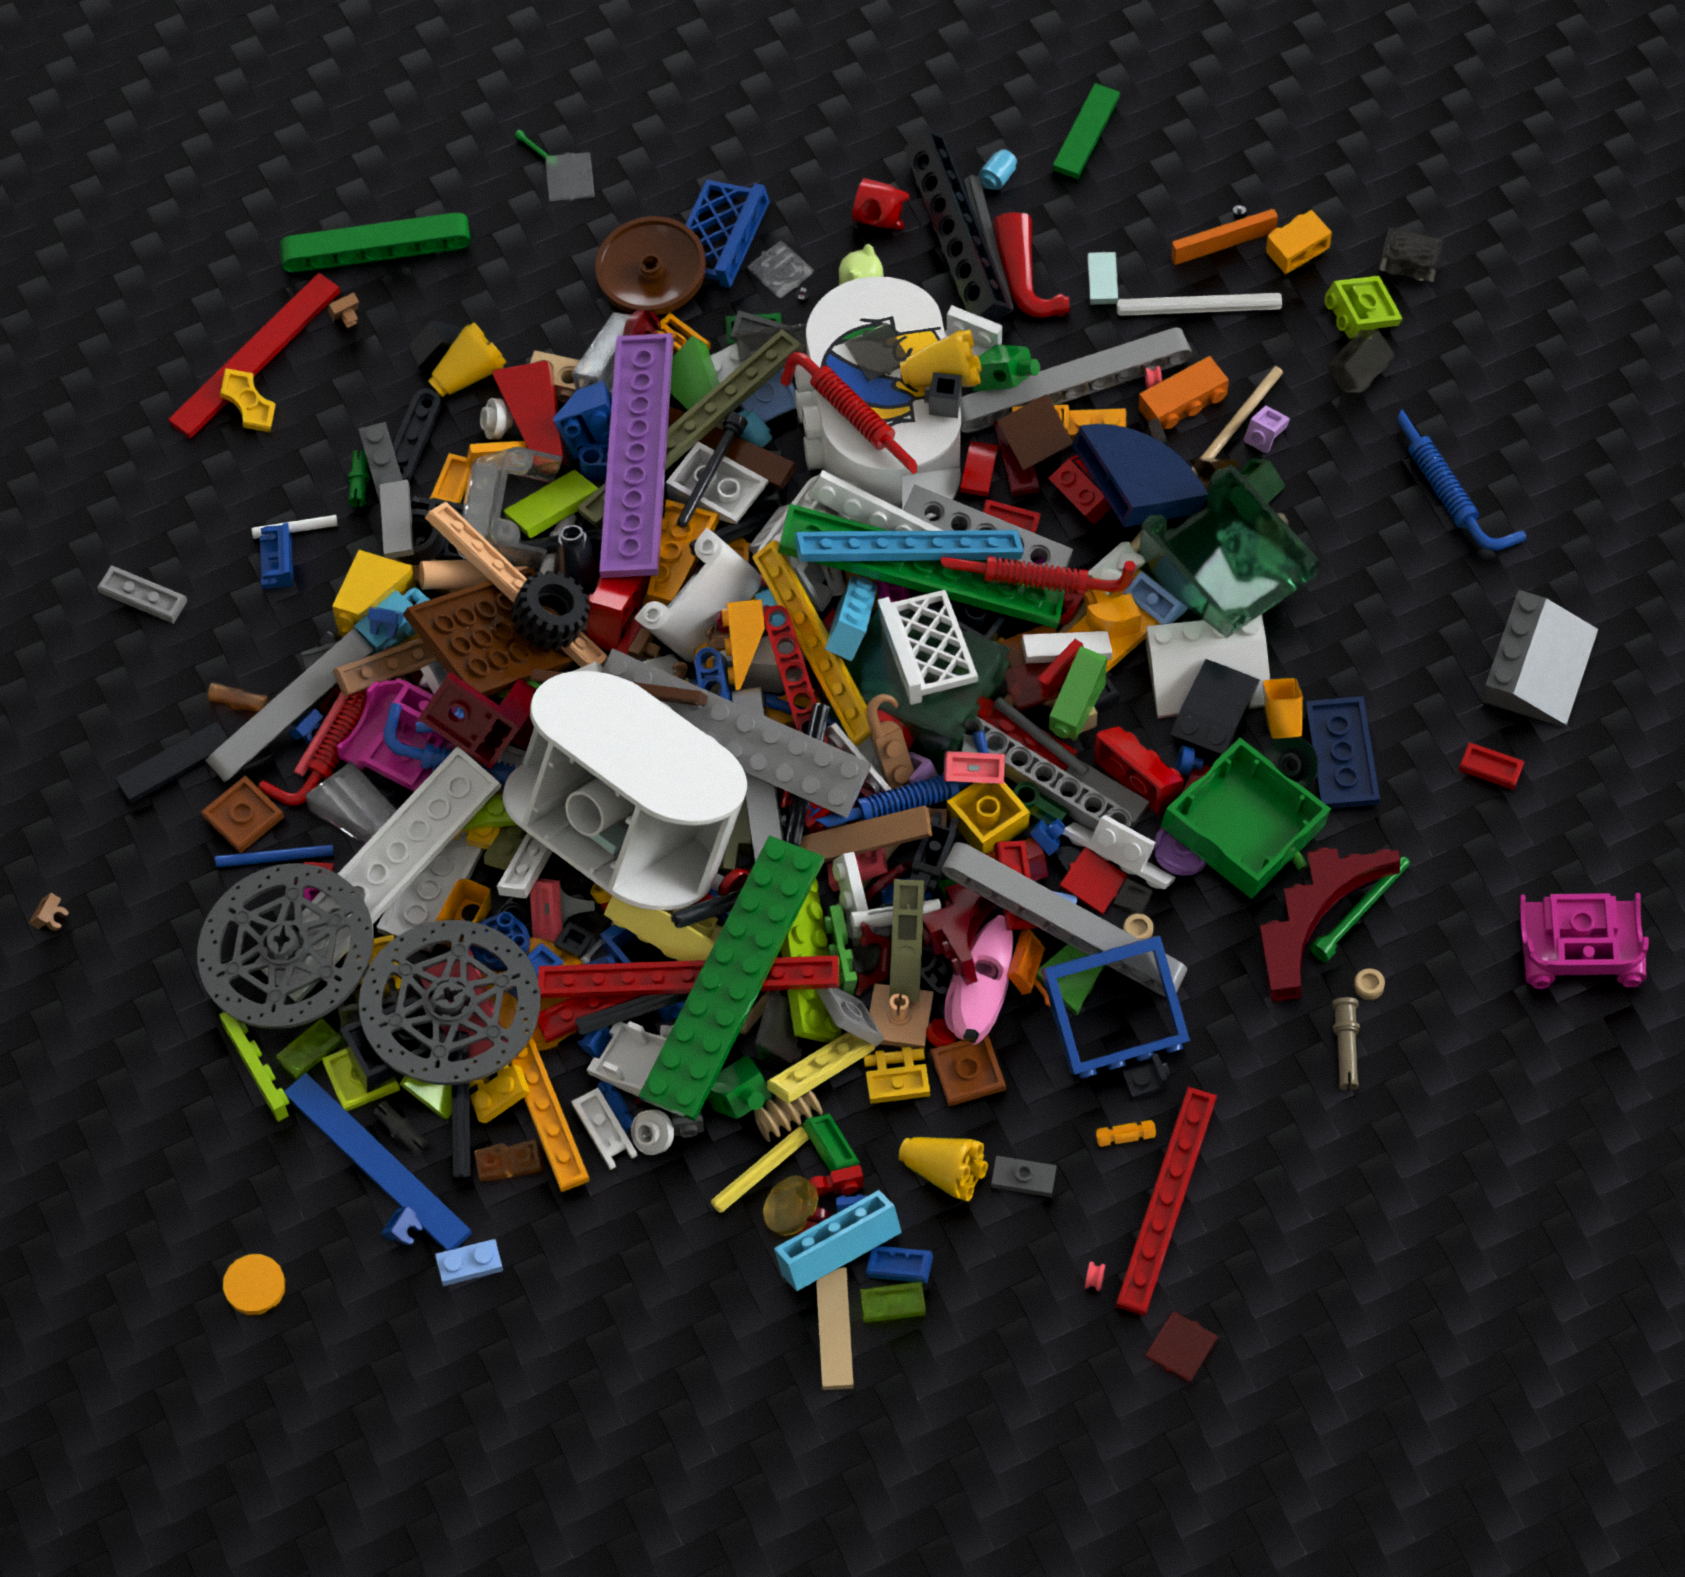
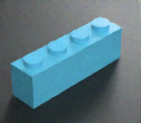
M851 574L838 601L825 650L850 661L853 660L866 633L878 587L868 578L856 577Z
M878 1190L777 1246L774 1250L782 1276L798 1291L902 1232L895 1206Z

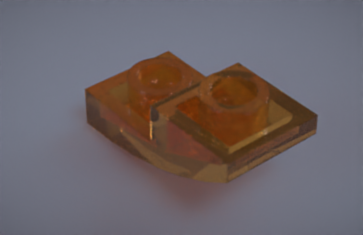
M536 1139L508 1147L504 1143L474 1151L478 1175L481 1181L512 1178L544 1170L540 1145Z

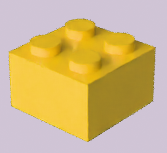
M1005 782L1004 784L973 783L947 801V818L949 821L953 817L960 819L957 830L971 847L984 854L995 851L994 845L996 842H1008L1029 828L1030 811Z

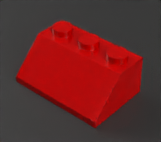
M1118 726L1102 730L1096 734L1094 763L1118 783L1150 801L1148 808L1155 814L1161 815L1182 794L1184 780L1181 774L1176 769L1169 768L1161 762L1156 752L1143 747L1133 733L1125 732Z

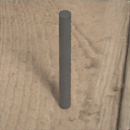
M999 697L995 701L993 706L1081 777L1088 773L1090 768L1003 698Z

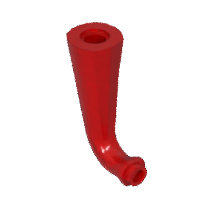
M1019 212L996 216L993 220V227L998 252L1010 293L1018 308L1033 318L1065 317L1064 313H1070L1069 296L1063 297V294H1057L1052 299L1046 300L1037 297L1033 292L1032 218L1028 214Z

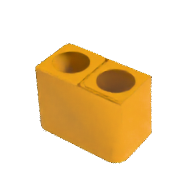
M1295 678L1263 681L1265 720L1272 739L1302 736L1303 695L1297 679L1296 690Z
M468 879L458 880L435 922L452 920L453 917L454 920H464L461 915L462 910L470 904L480 907L473 922H482L491 910L490 888ZM461 937L460 942H463L464 937ZM442 943L441 945L451 948L452 944Z

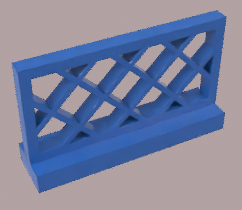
M706 180L686 222V226L694 233L701 232L704 237L700 239L702 246H709L711 252L705 254L706 262L713 258L717 260L714 270L706 269L705 278L718 280L722 287L731 288L770 203L765 185L754 183L753 188ZM711 190L723 193V196L712 201L708 199ZM738 196L747 197L745 202L734 206L731 201ZM728 202L731 209L717 215L714 208ZM710 210L714 217L700 223L698 221L699 215ZM735 215L737 218L736 223L725 228L721 221ZM718 223L721 230L707 236L704 229ZM725 236L727 239L726 244L714 249L711 243Z

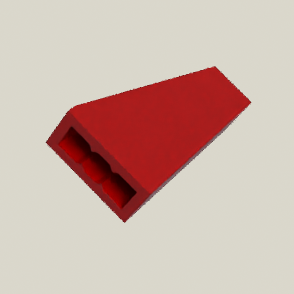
M548 360L492 370L494 379L539 469L555 471L561 468L560 465L567 464L564 440L553 420L554 416L559 412L553 370Z

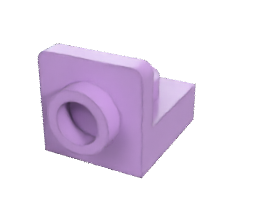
M1265 406L1251 418L1244 442L1264 453H1268L1274 438L1287 428L1290 418Z

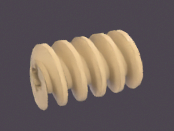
M812 1090L789 1104L776 1096V1104L771 1099H768L764 1103L765 1109L761 1107L758 1110H754L758 1128L767 1142H770L769 1132L771 1131L777 1137H780V1126H783L788 1132L791 1131L790 1121L792 1120L798 1126H801V1116L804 1115L807 1119L812 1118L811 1110L814 1109L819 1115L823 1114L821 1106Z

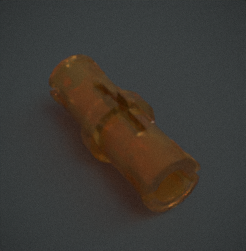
M214 682L211 683L208 690L210 695L207 696L208 700L230 705L232 709L239 710V708L257 713L268 704L269 700L267 696L247 692L242 687L235 689Z

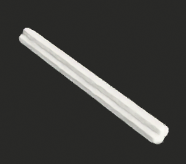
M1280 293L1117 300V313L1120 316L1281 309L1282 296Z

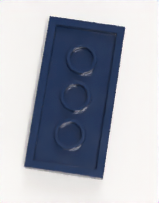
M1364 696L1306 701L1305 710L1310 743L1315 749L1319 761L1316 777L1319 800L1331 809L1379 805L1380 795Z

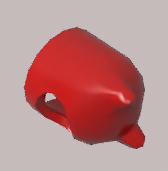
M864 178L859 185L855 197L852 220L877 228L904 229V223L901 221L900 215L903 202L909 200V194L892 185Z

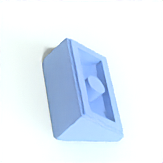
M1142 571L1139 572L1123 593L1124 595L1131 593L1135 604L1162 625L1172 624L1188 609L1185 604Z

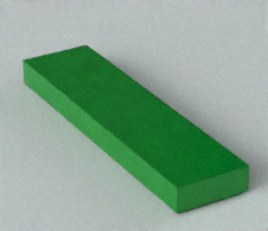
M1096 83L1094 84L1053 164V171L1076 179L1079 178L1120 98L1119 91Z

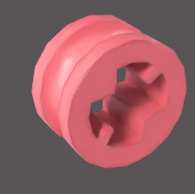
M1155 366L1154 370H1150L1149 367L1145 368L1146 389L1162 382L1160 366Z
M1090 1261L1085 1282L1086 1289L1093 1286L1096 1288V1291L1101 1290L1106 1264L1096 1266L1094 1262Z

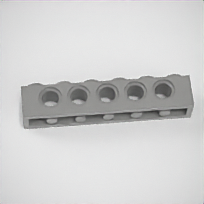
M915 484L903 508V511L943 531H954L952 526L955 524L963 525L966 530H1018L1024 551L1019 563L1025 561V564L1031 562V565H1033L1031 558L1041 557L1045 561L1042 567L1048 564L1049 568L1050 565H1054V568L1060 566V569L1065 567L1066 570L1071 560L1072 548ZM933 513L939 519L937 521H930L925 516Z

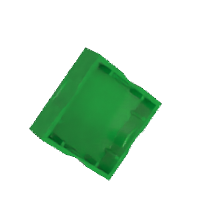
M1239 738L1214 762L1205 776L1192 783L1166 808L1161 827L1252 899L1324 828L1331 808L1299 783L1283 775L1270 760Z

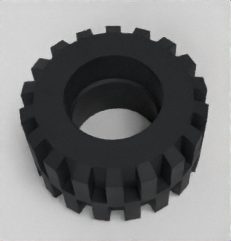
M540 571L535 573L534 577H528L511 607V622L515 623V631L522 633L521 638L524 641L527 639L531 641L530 645L537 647V645L542 646V650H549L552 647L555 651L560 650L562 646L564 648L570 646L571 642H574L589 616L590 604L587 603L589 598L587 594L582 593L583 587L576 585L573 578L570 577L568 579L560 572L556 575L553 574V571H546L545 574ZM542 606L552 608L559 616L550 614Z

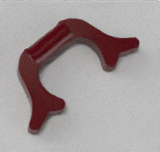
M912 861L895 866L879 878L865 894L867 905L877 898L876 895L881 890L891 885L894 879H899L911 871Z
M865 922L860 924L862 935L858 942L863 946L870 943H878L880 956L879 965L874 973L865 975L856 972L857 984L854 994L860 996L868 986L884 981L890 974L891 940L884 935L872 932L869 925Z

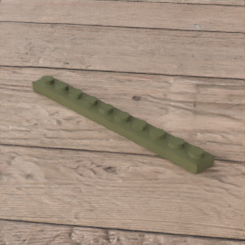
M781 329L668 428L665 470L723 421L729 412H733L785 366L790 354L803 351L801 343ZM606 483L577 507L579 514L597 529L603 525Z

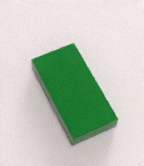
M830 1113L805 1120L802 1127L830 1172L859 1164V1160Z

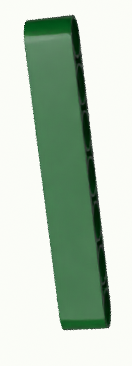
M448 213L291 235L280 241V252L284 270L288 272H301L458 250L467 247L471 242L467 216L463 213Z

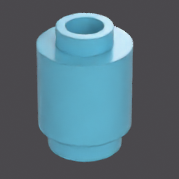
M1004 149L995 152L979 172L983 186L990 190H1000L1016 170L1017 160L1015 156Z
M743 409L738 413L748 421L743 434L739 435L740 438L759 447L765 446L773 438L769 433V427L753 409L749 412Z

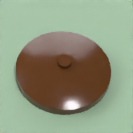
M648 216L631 220L609 234L598 251L595 270L603 295L615 307L630 314L637 310L651 311L655 315H661L680 308L697 293L705 278L706 257L700 239L688 226L671 218Z

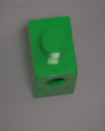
M995 344L979 356L982 369L979 372L981 383L974 386L973 391L1014 388L1028 377L1038 375L1040 371L1039 361L1031 359L1030 351L1025 346Z
M746 1055L719 1072L707 1096V1100L714 1111L737 1119L751 1110L760 1109L764 1102L771 1098L772 1094L767 1089V1084L750 1056Z

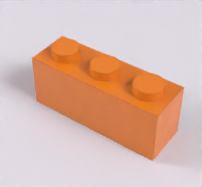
M1208 356L1140 393L1138 409L1158 433L1165 428L1170 429L1187 416L1198 414L1205 406L1211 403H1218L1227 395L1229 379L1211 356Z

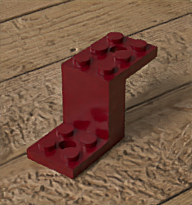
M450 672L418 720L491 770L511 741L527 751L534 729L530 717V705L537 689L519 678L502 703L498 705ZM452 707L461 708L465 713V718L456 717L452 713Z

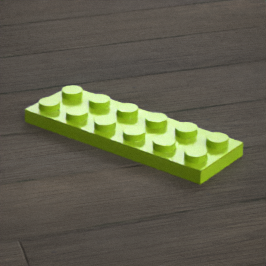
M815 879L781 947L782 957L829 956L817 879ZM816 989L787 990L794 1036L824 1043H830L842 1036L841 1028L836 1026Z

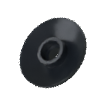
M1301 737L1278 738L1266 749L1264 757L1270 760L1289 779L1299 783L1305 789L1309 788L1315 781L1319 769L1318 756L1313 746ZM1292 760H1296L1298 763L1296 770L1290 768Z

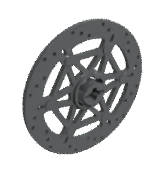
M300 863L282 864L262 869L233 885L216 902L207 916L200 933L197 949V963L202 983L210 997L221 1010L247 1025L267 1029H285L310 1023L337 1008L351 995L362 980L373 951L374 933L372 919L358 891L347 880L331 870ZM286 887L284 896L252 911L244 909V906L249 901L262 893ZM306 888H313L325 893L340 905V910L329 914L304 898V890ZM294 904L295 920L285 921L290 906ZM282 906L276 922L260 917ZM302 908H308L321 918L302 923ZM234 923L239 927L233 960L226 964H221L223 937L229 924ZM255 923L268 929L260 936L250 925ZM328 925V927L315 936L310 937L309 930ZM349 927L350 947L343 966L337 968L332 964L338 931ZM296 931L299 932L300 937H301L302 941L304 942L303 945H302V943L300 942L299 938L297 937ZM248 933L258 945L241 955L244 937ZM329 936L326 957L323 958L313 949V946ZM268 946L271 952L273 953L275 960H272L270 952L267 949ZM256 955H261L262 961L243 966L244 963ZM308 956H312L321 967L315 968L303 962ZM268 968L269 983L265 985L249 973ZM295 969L311 974V976L289 985ZM277 970L285 971L279 987H276ZM238 977L243 978L267 994L266 1002L259 1004L248 1000L231 987L230 982ZM319 980L328 983L316 995L298 1003L284 1005L287 995Z
M464 920L430 922L397 936L378 953L370 964L363 978L359 995L361 1025L375 1053L382 1061L400 1074L434 1085L470 1083L490 1076L504 1068L528 1044L536 1028L541 1006L538 978L531 961L524 951L498 930L483 924ZM461 937H464L463 942H460ZM442 943L452 944L450 952L420 963L412 964L406 960L410 955L426 947ZM476 946L488 951L498 958L508 970L501 974H496L468 954L469 948ZM456 961H460L459 978L450 977ZM447 962L440 978L423 971L424 969ZM467 965L473 966L487 976V978L467 981ZM391 975H397L402 981L396 1011L389 1015H384L382 1013L384 990ZM417 976L432 984L425 990L413 977ZM494 985L493 988L479 996L475 994V988ZM411 986L422 999L404 1007L407 987ZM516 989L518 994L516 1014L510 1028L504 1029L498 1025L503 995L507 990ZM496 996L493 1016L490 1018L478 1005ZM420 1008H424L426 1013L424 1016L405 1018ZM473 1014H476L487 1026L483 1028L468 1020ZM433 1023V1039H428L412 1026ZM440 1026L450 1027L444 1043H440L439 1039ZM459 1026L477 1033L476 1035L453 1042ZM401 1029L431 1049L430 1057L425 1059L406 1050L394 1039L392 1033ZM486 1039L494 1044L489 1050L475 1057L461 1061H448L449 1053ZM437 1062H440L439 1068H436Z

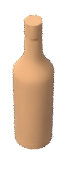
M469 560L421 561L419 564V582L422 590L468 588L489 581ZM516 566L515 568L519 571L528 568V566Z

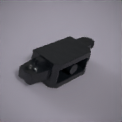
M935 812L932 822H930L932 836L921 839L909 876V880H924V897L927 890L934 893L937 892L943 876L942 867L954 845L956 830L960 820L953 817L948 828L941 826L942 813Z

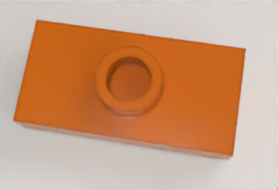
M1030 929L1021 931L1007 974L1008 978L1022 995L1031 993L1045 947Z

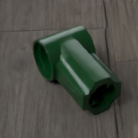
M1021 782L1015 787L1013 792L1018 798L1027 796L1032 799L1029 803L1022 802L1030 811V818L1038 822L1042 819L1047 825H1050L1055 819L1059 818L1065 824L1070 811L1040 793L1034 783Z

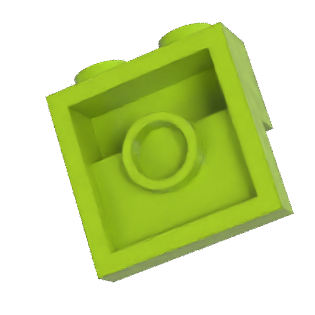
M1380 276L1334 281L1325 294L1326 307L1333 309L1337 317L1338 329L1345 331L1348 338L1371 336L1376 328L1398 326L1403 319Z

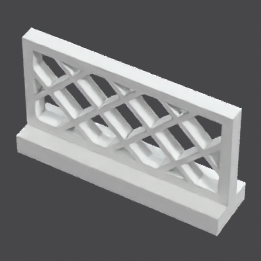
M946 590L891 603L889 597L878 599L879 620L910 705L921 703L923 695L978 682L976 669ZM939 601L943 603L939 613L927 608L931 603ZM910 609L916 613L910 620L900 616L898 611ZM922 614L934 619L929 627L917 622ZM940 622L952 627L947 634L935 630ZM912 629L924 633L919 641L907 636ZM930 636L942 640L937 649L925 644ZM948 643L960 648L955 656L943 651ZM920 650L932 655L927 663L915 658ZM938 658L950 662L946 670L933 666ZM958 665L967 669L969 674L957 676L951 672ZM928 672L940 677L937 682L925 684L923 679Z

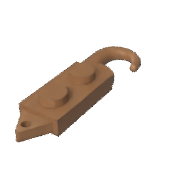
M881 694L874 697L868 703L866 718L884 781L893 790L894 788L911 784L909 778L915 771L902 729L892 721L881 723L879 721L877 708L881 703L889 702L893 708H898V703L894 697Z

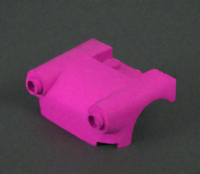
M397 678L396 681H383L380 683L375 681L368 688L363 714L352 733L339 743L337 750L340 759L363 771L367 767L414 793L434 771H432V768H429V770L420 768L422 761L399 756L392 753L386 746L383 739V731L390 704L398 703L402 705L396 729V737L399 742L425 749L426 743L435 744V748H438V745L441 746L440 749L447 747V751L450 748L453 751L457 746L437 732L419 734L416 732V722H420L418 720L419 716L434 695ZM452 707V713H454L456 707Z
M1610 893L1550 894V897L1543 898V902H1525V895H1520L1518 908L1525 975L1528 984L1537 989H1544L1555 981V976L1617 975V981L1622 983L1623 986L1630 988L1637 987L1646 980V953L1649 938H1643L1640 893L1635 894L1634 901H1616V896H1611Z

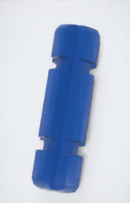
M600 1081L598 1083L599 1090L625 1134L629 1133L634 1118L630 1114L621 1094L617 1091L616 1086Z

